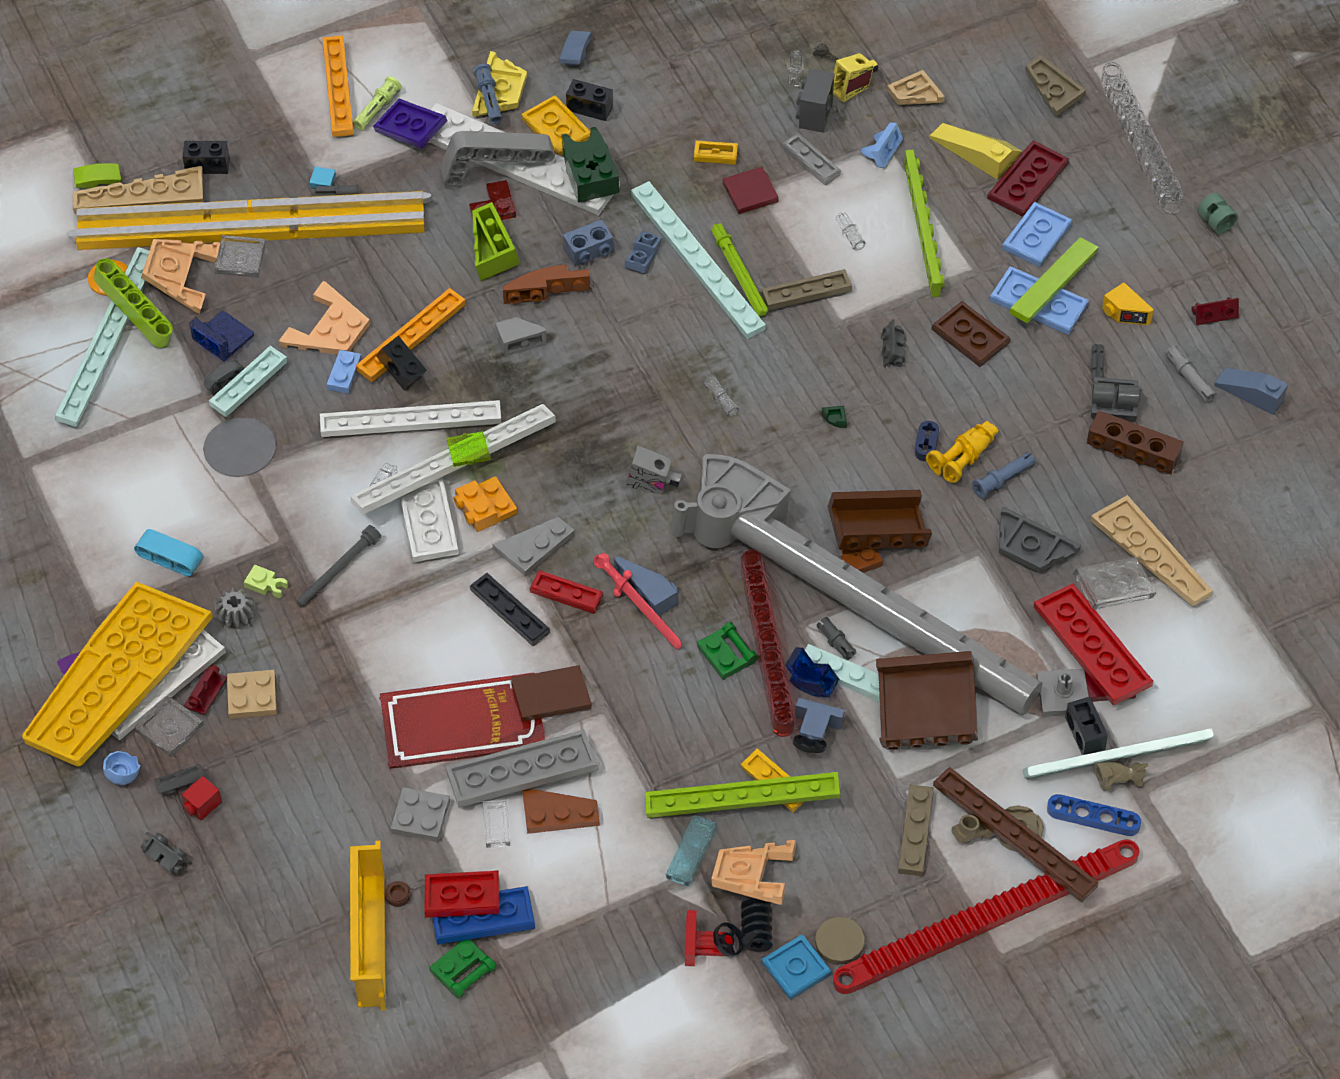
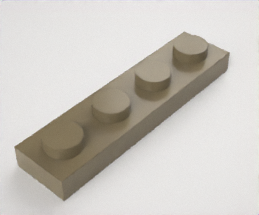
M843 269L762 288V297L768 310H773L852 291V284L846 270Z
M909 785L898 870L900 874L923 876L934 787Z

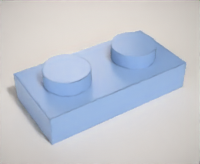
M339 350L327 382L328 390L349 394L357 373L356 364L362 360L361 354Z

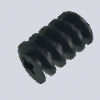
M747 897L741 902V944L747 950L765 952L772 948L773 944L770 942L773 937L770 933L772 931V925L770 924L772 916L769 915L772 913L771 902L753 897Z

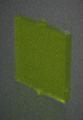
M483 431L471 434L463 433L460 436L446 438L453 467L467 464L474 465V463L491 460Z

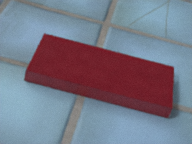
M1033 140L990 190L987 199L1023 217L1032 204L1040 199L1069 164V158Z

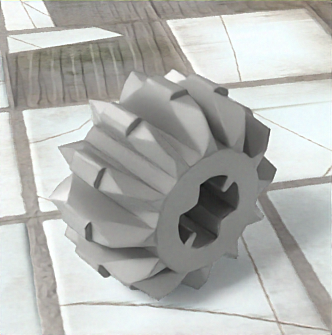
M232 588L231 593L223 591V597H217L215 612L221 623L225 622L228 628L232 624H235L237 628L240 623L247 625L248 619H253L255 603L250 593L245 594L243 589L236 592Z

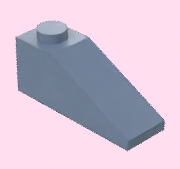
M1225 368L1214 384L1272 415L1275 414L1283 403L1288 386L1287 383L1269 374Z
M619 556L614 558V568L622 576L625 570L632 572V577L628 580V583L658 616L677 605L678 589L674 583H669L664 576Z

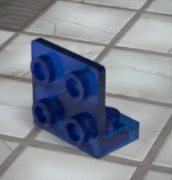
M221 311L208 323H202L197 318H194L189 323L192 339L223 362L254 336L252 330L225 311Z

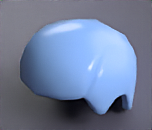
M116 751L110 753L104 760L103 772L111 783L126 785L132 783L137 778L141 765L138 763L137 756H131L127 752Z

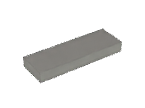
M799 133L782 144V149L822 184L826 185L841 175V170Z

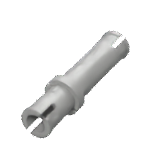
M1177 346L1170 347L1168 349L1170 354L1166 352L1165 356L1174 364L1178 374L1181 373L1205 403L1212 401L1217 393L1192 366V361L1189 358L1186 359Z

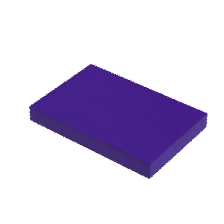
M399 98L373 125V128L378 133L422 149L448 120L443 114Z

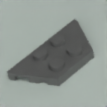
M1004 506L1001 508L1000 554L1040 573L1080 551L1081 544Z

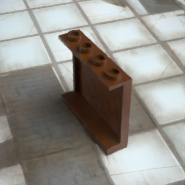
M971 651L876 659V668L879 676L881 737L879 740L883 748L887 750H898L901 746L922 748L926 744L947 746L951 742L967 745L971 744L972 741L978 740L974 657Z

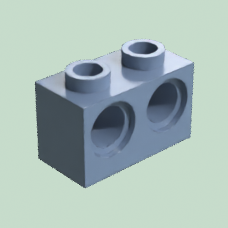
M601 219L563 234V248L574 266L614 251L613 236Z

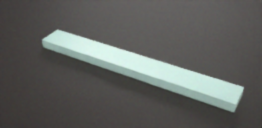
M1212 728L1026 767L1023 769L1024 778L1029 779L1094 765V763L1109 762L1205 742L1212 739L1214 735Z

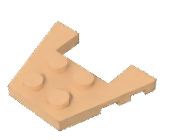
M153 239L141 278L200 314L206 294L186 288L184 284L192 258L197 257L215 263L221 243L203 244L202 241H194L193 244L181 243V240Z
M323 281L314 292L313 298L315 301L329 306V309L310 335L289 327L279 340L280 347L288 348V346L298 347V350H307L308 348L319 349L322 353L338 355L339 350L351 352L369 327V319L327 282Z
M787 840L786 845L775 846L774 842L765 843L764 848L751 849V846L720 849L712 875V887L782 905L785 895V883L762 882L768 859L793 861L796 840Z

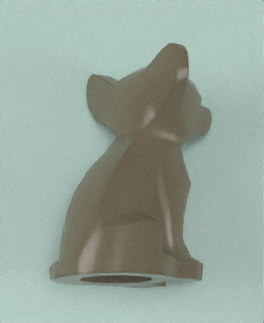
M1116 762L1094 763V772L1103 791L1110 790L1112 784L1126 783L1129 780L1137 787H1141L1144 785L1143 779L1146 776L1145 768L1149 765L1148 763L1140 764L1136 762L1126 767Z

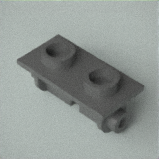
M892 319L881 332V339H883L881 351L883 367H886L889 362L894 363L895 366H901L905 361V351L903 348L904 330L899 325L895 326V320Z
M149 832L145 833L150 839L142 843L143 853L157 862L164 855L159 864L171 874L176 873L179 875L183 871L184 867L182 865L184 862L191 865L192 862L185 858L187 853L177 846H174V848L170 847L167 844L169 840L158 832L156 835Z

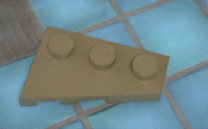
M1040 55L1026 65V73L1055 117L1085 96L1086 90L1043 56Z

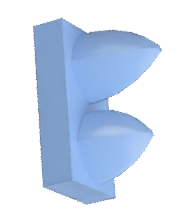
M889 123L884 131L875 134L876 144L861 149L862 154L875 160L877 167L885 168L903 140L897 123Z

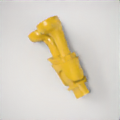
M985 421L982 425L977 424L965 433L958 435V438L954 440L955 444L944 454L937 450H931L926 454V462L936 475L940 476L943 473V477L947 482L955 483L960 480L964 467L968 463L972 465L977 461L980 454L994 440V436L999 432L998 428L988 421ZM962 454V456L958 460L953 461L957 456Z

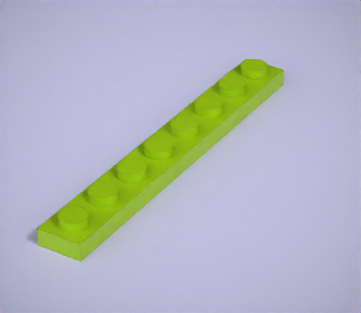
M905 150L904 167L931 297H940L941 288L945 285L944 275L939 273L941 261L940 257H936L937 242L932 240L934 228L933 224H929L928 221L930 220V209L925 207L927 195L926 191H922L921 188L923 187V176L918 173L920 171L919 158H915L914 150Z
M838 772L645 792L647 818L841 798Z

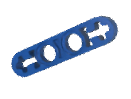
M1061 794L1053 795L1048 800L1047 812L1052 818L1125 836L1136 835L1141 827L1140 816L1132 811ZM1057 803L1061 804L1060 810L1055 809ZM1069 806H1072L1071 813H1068ZM1084 808L1089 814L1081 817L1076 814L1075 810ZM1101 814H1109L1113 820L1108 823L1103 822L1099 816ZM1117 817L1120 818L1119 825L1116 824ZM1128 821H1133L1132 827L1127 826Z

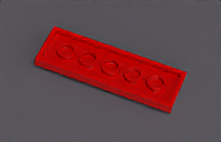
M1073 583L1034 601V609L1113 706L1153 686L1152 678Z

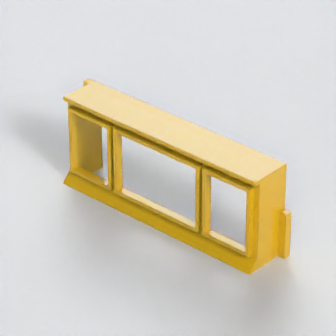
M378 840L375 841V845L350 846V980L355 982L358 1007L380 1006L381 1011H386L385 873L381 842Z

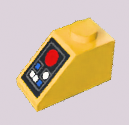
M1124 282L1104 295L1102 309L1107 316L1112 317L1116 322L1141 325L1151 324L1154 309Z

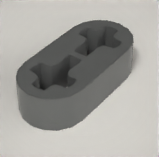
M231 360L210 373L204 380V386L212 394H217L244 368L237 360Z

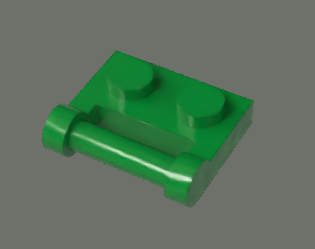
M732 622L726 623L720 630L697 642V647L722 680L752 665L758 659L755 651L750 650L736 632V627ZM729 637L743 655L742 658H737L724 641L725 638Z
M470 939L458 943L429 967L430 972L457 999L463 996L464 991L487 972L491 973L497 968L495 962L489 956H486ZM479 962L481 964L459 983L454 982L476 963Z

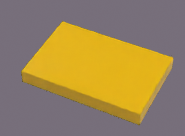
M556 95L521 114V119L535 134L550 136L554 152L559 156L564 155L561 140L562 134L567 133L576 142H584L590 138V130Z

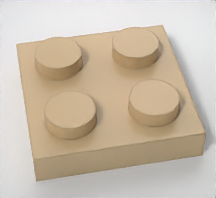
M274 670L227 674L229 719L277 715Z

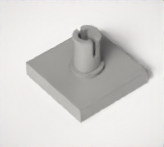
M1084 669L1037 671L1036 679L1043 682L1039 693L1042 717L1066 715L1069 702L1089 697Z

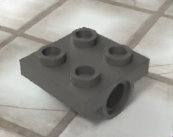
M1093 377L1091 418H1095L1099 410L1127 421L1136 422L1139 400L1138 380Z

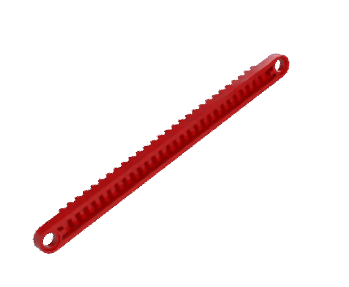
M1124 839L1103 849L1098 848L1094 853L1089 852L1085 857L1080 856L1076 861L1074 859L1071 861L1096 881H1099L1135 864L1139 856V847L1134 841ZM1128 848L1133 852V856L1124 857L1120 854V850ZM1038 875L1034 880L1029 879L1025 884L1020 883L1018 887H1012L1007 892L1003 891L999 896L996 894L990 900L987 898L983 903L978 902L974 907L969 906L965 911H959L957 915L952 914L948 919L943 918L939 923L934 922L930 927L925 926L921 931L916 930L912 935L907 934L905 938H899L895 943L890 942L886 947L881 946L877 951L872 950L868 955L863 954L861 958L839 967L834 972L833 986L841 994H850L1070 893L1048 875ZM843 975H847L852 978V983L843 985L838 979Z

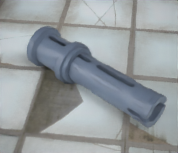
M479 64L473 69V74L478 80L477 88L482 92L490 123L497 124L503 118L494 90L496 82L491 76L492 68L489 64Z
M1026 452L1001 469L989 471L987 476L980 480L975 479L972 482L974 492L982 499L987 497L988 493L992 490L1002 488L1005 481L1035 465L1034 456L1030 452Z

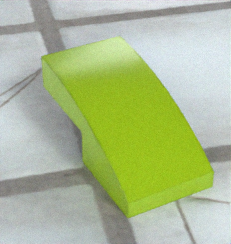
M91 164L73 169L76 188L89 189L97 187L98 184L110 185L121 181L119 164Z

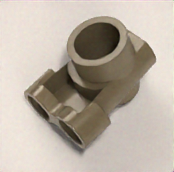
M969 814L962 816L959 824L952 827V834L959 843H968L972 839L980 837L986 839L995 835L982 825L975 816Z

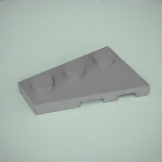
M556 517L493 544V550L526 576L572 538L575 533L573 528L559 517Z

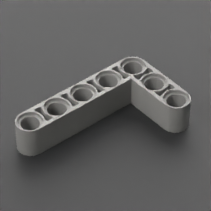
M459 131L453 134L440 165V171L445 187L455 189L462 185L472 160L547 163L554 159L555 152L551 138L546 134Z

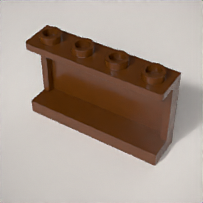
M921 491L832 492L827 507L838 549L874 550L880 548L927 547L932 532L931 529L925 528L920 511Z

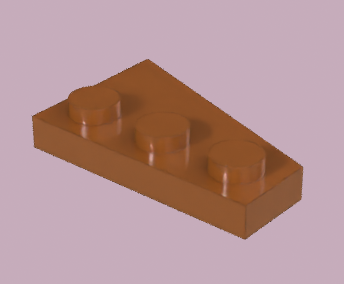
M535 789L522 791L527 834L600 826L597 800Z

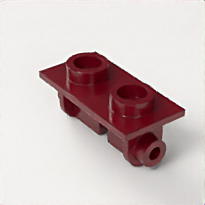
M1229 297L1227 300L1204 304L1196 303L1195 306H1192V313L1196 315V325L1239 318V298L1231 299Z
M212 665L205 670L185 702V708L203 715L206 714L227 680L226 676L219 674L220 669L217 666Z

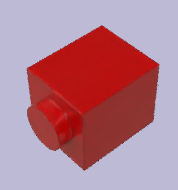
M204 776L181 794L184 803L183 809L190 816L195 815L199 820L205 818L222 803L220 790Z

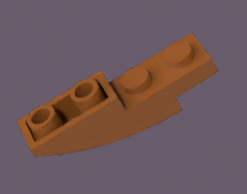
M565 264L529 272L503 286L504 304L539 302L547 300V293L590 290L589 269L567 271Z

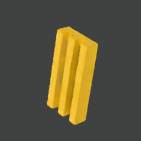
M696 140L694 162L736 165L738 144Z

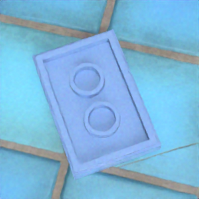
M1034 202L1003 243L1002 249L1041 267L1072 225V219Z

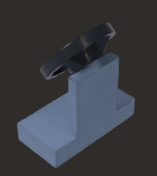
M798 698L795 718L802 719L803 723L799 735H796L793 739V745L799 750L809 753L824 752L827 743L823 740L826 728L829 726L841 730L844 723L845 710Z

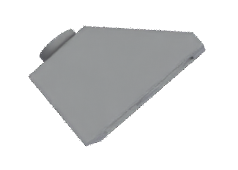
M517 317L495 323L496 338L504 356L547 344L546 330L542 326Z

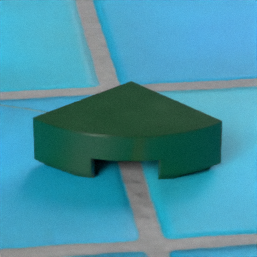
M844 405L822 407V416L829 424L838 428H847Z

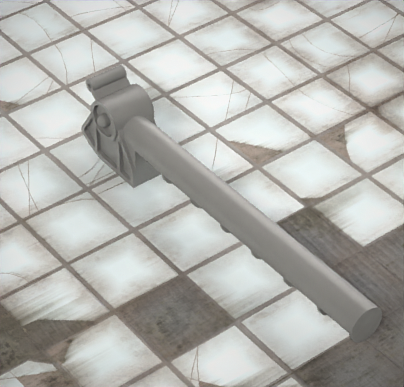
M706 454L703 457L697 502L687 503L684 500H678L674 504L671 534L673 536L681 537L684 533H693L698 542L710 548H723L738 539L924 655L971 651L974 657L976 687L1021 715H1024L1031 708L1042 689L1043 682L1038 681L1007 662L1004 658L999 657L968 638L965 634L950 627L924 609L906 600L888 587L880 584L849 563L781 523L787 515L791 489L739 459L716 454Z

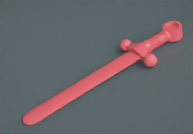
M606 553L596 555L594 557L595 566L599 569L603 568L615 582L614 596L620 597L623 591L675 649H680L682 646L680 639L628 583V580L632 577V572L625 570L622 576L611 565L610 558Z

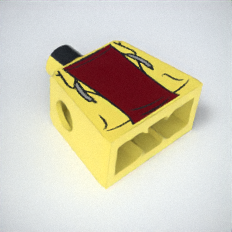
M860 53L836 60L833 72L835 73L833 94L844 103L867 89L870 85L872 73L878 71L876 61H869Z

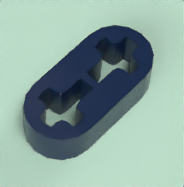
M924 421L919 426L915 444V456L921 461H926V454L931 450H936L939 437V426L937 423ZM927 430H931L930 437H926ZM924 445H928L927 452L922 451Z

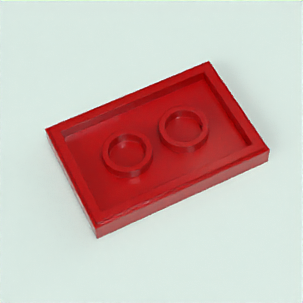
M499 870L425 874V918L499 914Z

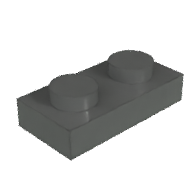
M198 764L156 778L154 781L159 793L171 794L176 792L178 787L184 785L190 787L202 776L205 778L206 776L202 766Z

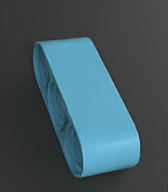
M147 529L134 546L135 552L140 557L184 576H191L203 559V554L197 548L152 529Z

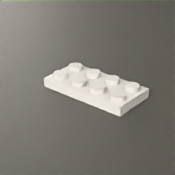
M443 477L400 497L413 562L459 554Z

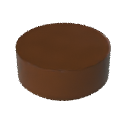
M402 881L390 883L385 890L387 902L394 907H401L407 904L410 900L408 885Z

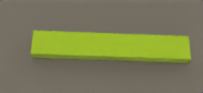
M1080 237L1010 308L1009 314L1028 324L1098 252V246Z

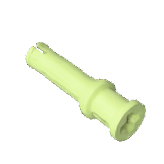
M388 76L383 86L375 90L374 98L358 117L353 120V125L358 130H364L365 126L378 111L392 101L393 95L396 92H400L402 89L400 82L394 77Z

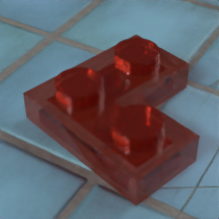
M507 180L487 183L486 190L489 200L469 204L471 216L473 210L492 202L501 220L516 218V211Z

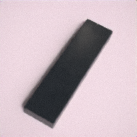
M485 573L470 585V591L532 646L550 633V628L488 573Z

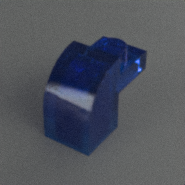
M795 647L785 664L792 674L789 681L800 691L815 697H830L840 680L829 664L814 663L801 647Z

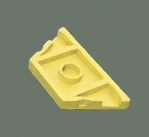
M490 51L487 64L491 66V76L496 82L494 90L500 112L516 109L519 106L526 83L527 71L513 65L507 59L505 61L501 60L495 52ZM479 90L472 109V116L474 117L488 114L482 92Z

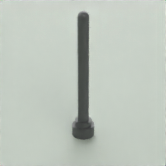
M368 525L362 531L361 539L297 599V604L304 606L367 545H375L382 538L379 531L372 525Z

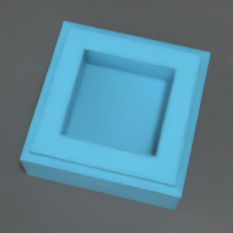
M314 167L309 182L310 188L332 186L336 171L334 169Z

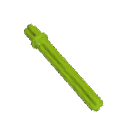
M721 223L714 224L711 231L716 239L717 247L721 248L754 311L759 317L766 316L769 311L735 249L731 235L727 234Z

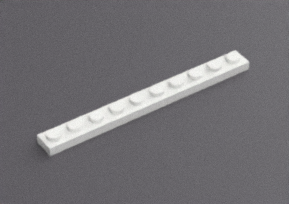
M541 404L351 495V503L364 515L555 423V415L544 404Z

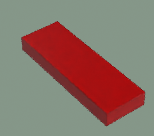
M540 570L530 586V593L595 614L603 598V591Z

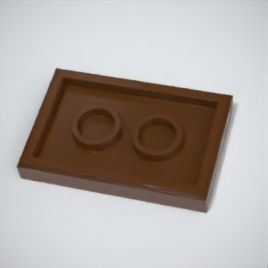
M963 301L932 324L931 329L979 367L1007 346L1011 340L1009 336Z
M580 665L511 678L510 683L522 722L587 710L592 707Z

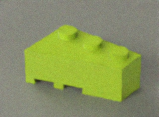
M491 202L473 210L475 267L480 281H483L519 265L520 261L493 203Z

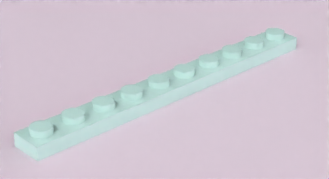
M648 181L632 189L631 196L745 338L749 339L765 331V323L653 185Z
M137 247L125 274L142 292L147 281L142 279L141 276L149 250ZM112 300L55 415L56 421L77 427L129 320Z

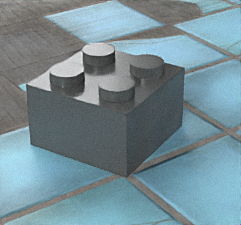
M809 69L808 76L803 77L801 87L803 92H799L797 97V105H800L796 114V119H799V128L824 133L833 103L835 73Z

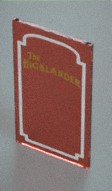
M534 673L380 693L379 700L381 701L389 769L482 757L545 740L542 718L522 722L510 683L513 677Z

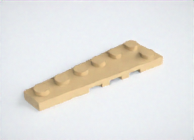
M202 166L175 171L176 174L163 176V174L154 175L155 178L143 181L142 178L134 179V182L124 185L119 182L108 186L73 192L74 214H76L77 208L204 203Z
M1128 495L1091 515L1090 521L1193 607L1212 596L1213 590Z

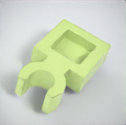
M254 565L244 581V587L263 595L269 590L275 597L281 598L283 596L282 591L277 588L284 587L287 589L288 582L283 578L276 579L275 572Z

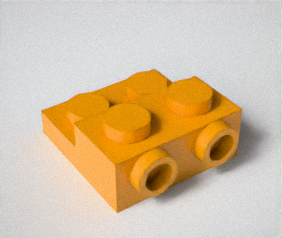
M496 476L479 484L474 480L455 489V497H453L455 505L458 509L462 508L466 522L469 526L473 525L477 532L518 514L517 507Z

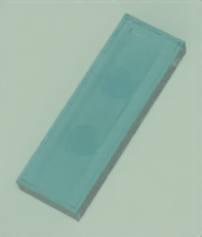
M693 815L667 870V879L689 886L715 831L716 822Z

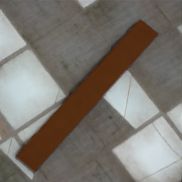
M951 767L947 768L933 781V786L969 815L975 816L982 825L1079 901L1083 902L1098 887L1099 882Z

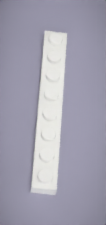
M500 400L320 414L321 437L501 424Z

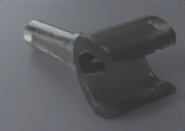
M820 44L814 48L816 51L813 54L817 59L825 56L835 63L839 59L829 52L826 44Z

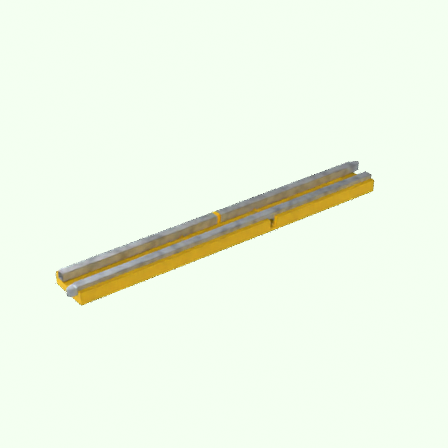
M423 191L77 208V229L67 232L69 240L76 241L78 250L149 247L152 245L153 239L181 240V243L193 244L194 241H202L203 244L213 242L228 243L425 233L424 203L431 202L432 196L430 193Z

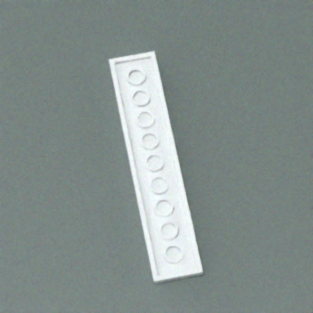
M438 103L431 109L445 115L448 121L430 139L429 143L447 150L452 135L459 131L503 132ZM555 154L552 161L547 163L472 160L477 164L598 216L613 197V195L578 203L566 172L564 157Z

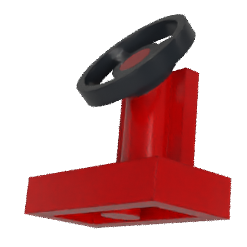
M687 910L685 966H695V955L734 957L742 952V935L735 925L724 922L718 925L714 931H696L697 910ZM725 926L732 931L730 933L719 932V929ZM734 934H736L739 941V948L736 953L733 948Z

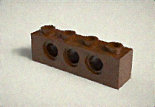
M1099 410L1089 429L1087 444L1097 449L1106 450L1116 456L1128 458L1138 464H1144L1171 475L1181 456L1184 442Z

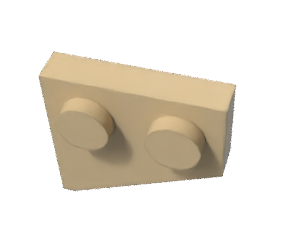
M924 70L887 85V92L898 105L944 102L945 96Z

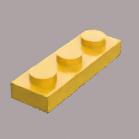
M758 748L740 764L741 769L754 780L790 777ZM804 802L783 805L794 813Z

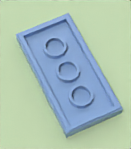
M1010 266L991 294L990 301L1010 309L1039 278ZM1061 289L1033 320L1069 335L1088 306L1089 300Z

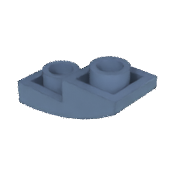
M571 31L564 44L560 63H567L570 66L581 64L586 57V47L592 40L591 32Z
M642 231L634 242L632 252L625 260V268L645 274L658 251L662 237Z

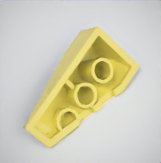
M942 123L930 134V139L997 180L1023 152L1006 141Z

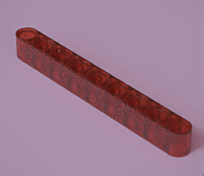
M747 550L741 556V576L771 724L777 736L787 737L794 731V709L763 560L758 551Z

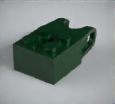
M596 127L590 128V138L584 142H576L567 133L562 134L561 140L566 172L577 202L618 194L619 175L608 146Z

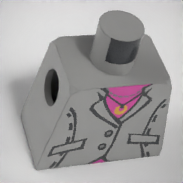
M637 446L626 487L661 494L664 484L678 487L682 474L669 471L670 458Z

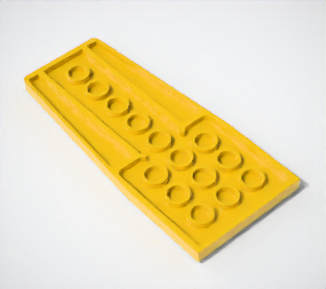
M136 581L94 632L22 735L25 744L72 765H83L175 666L213 618L212 612Z

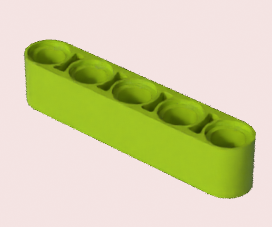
M108 258L100 259L95 268V283L155 347H167L173 331L172 324L114 261Z

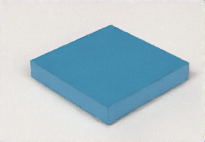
M803 934L762 958L761 961L790 1000L831 975L829 967Z

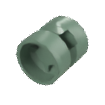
M1219 193L1207 196L1198 206V213L1217 234L1227 232L1238 220V214L1231 206L1227 205V202Z

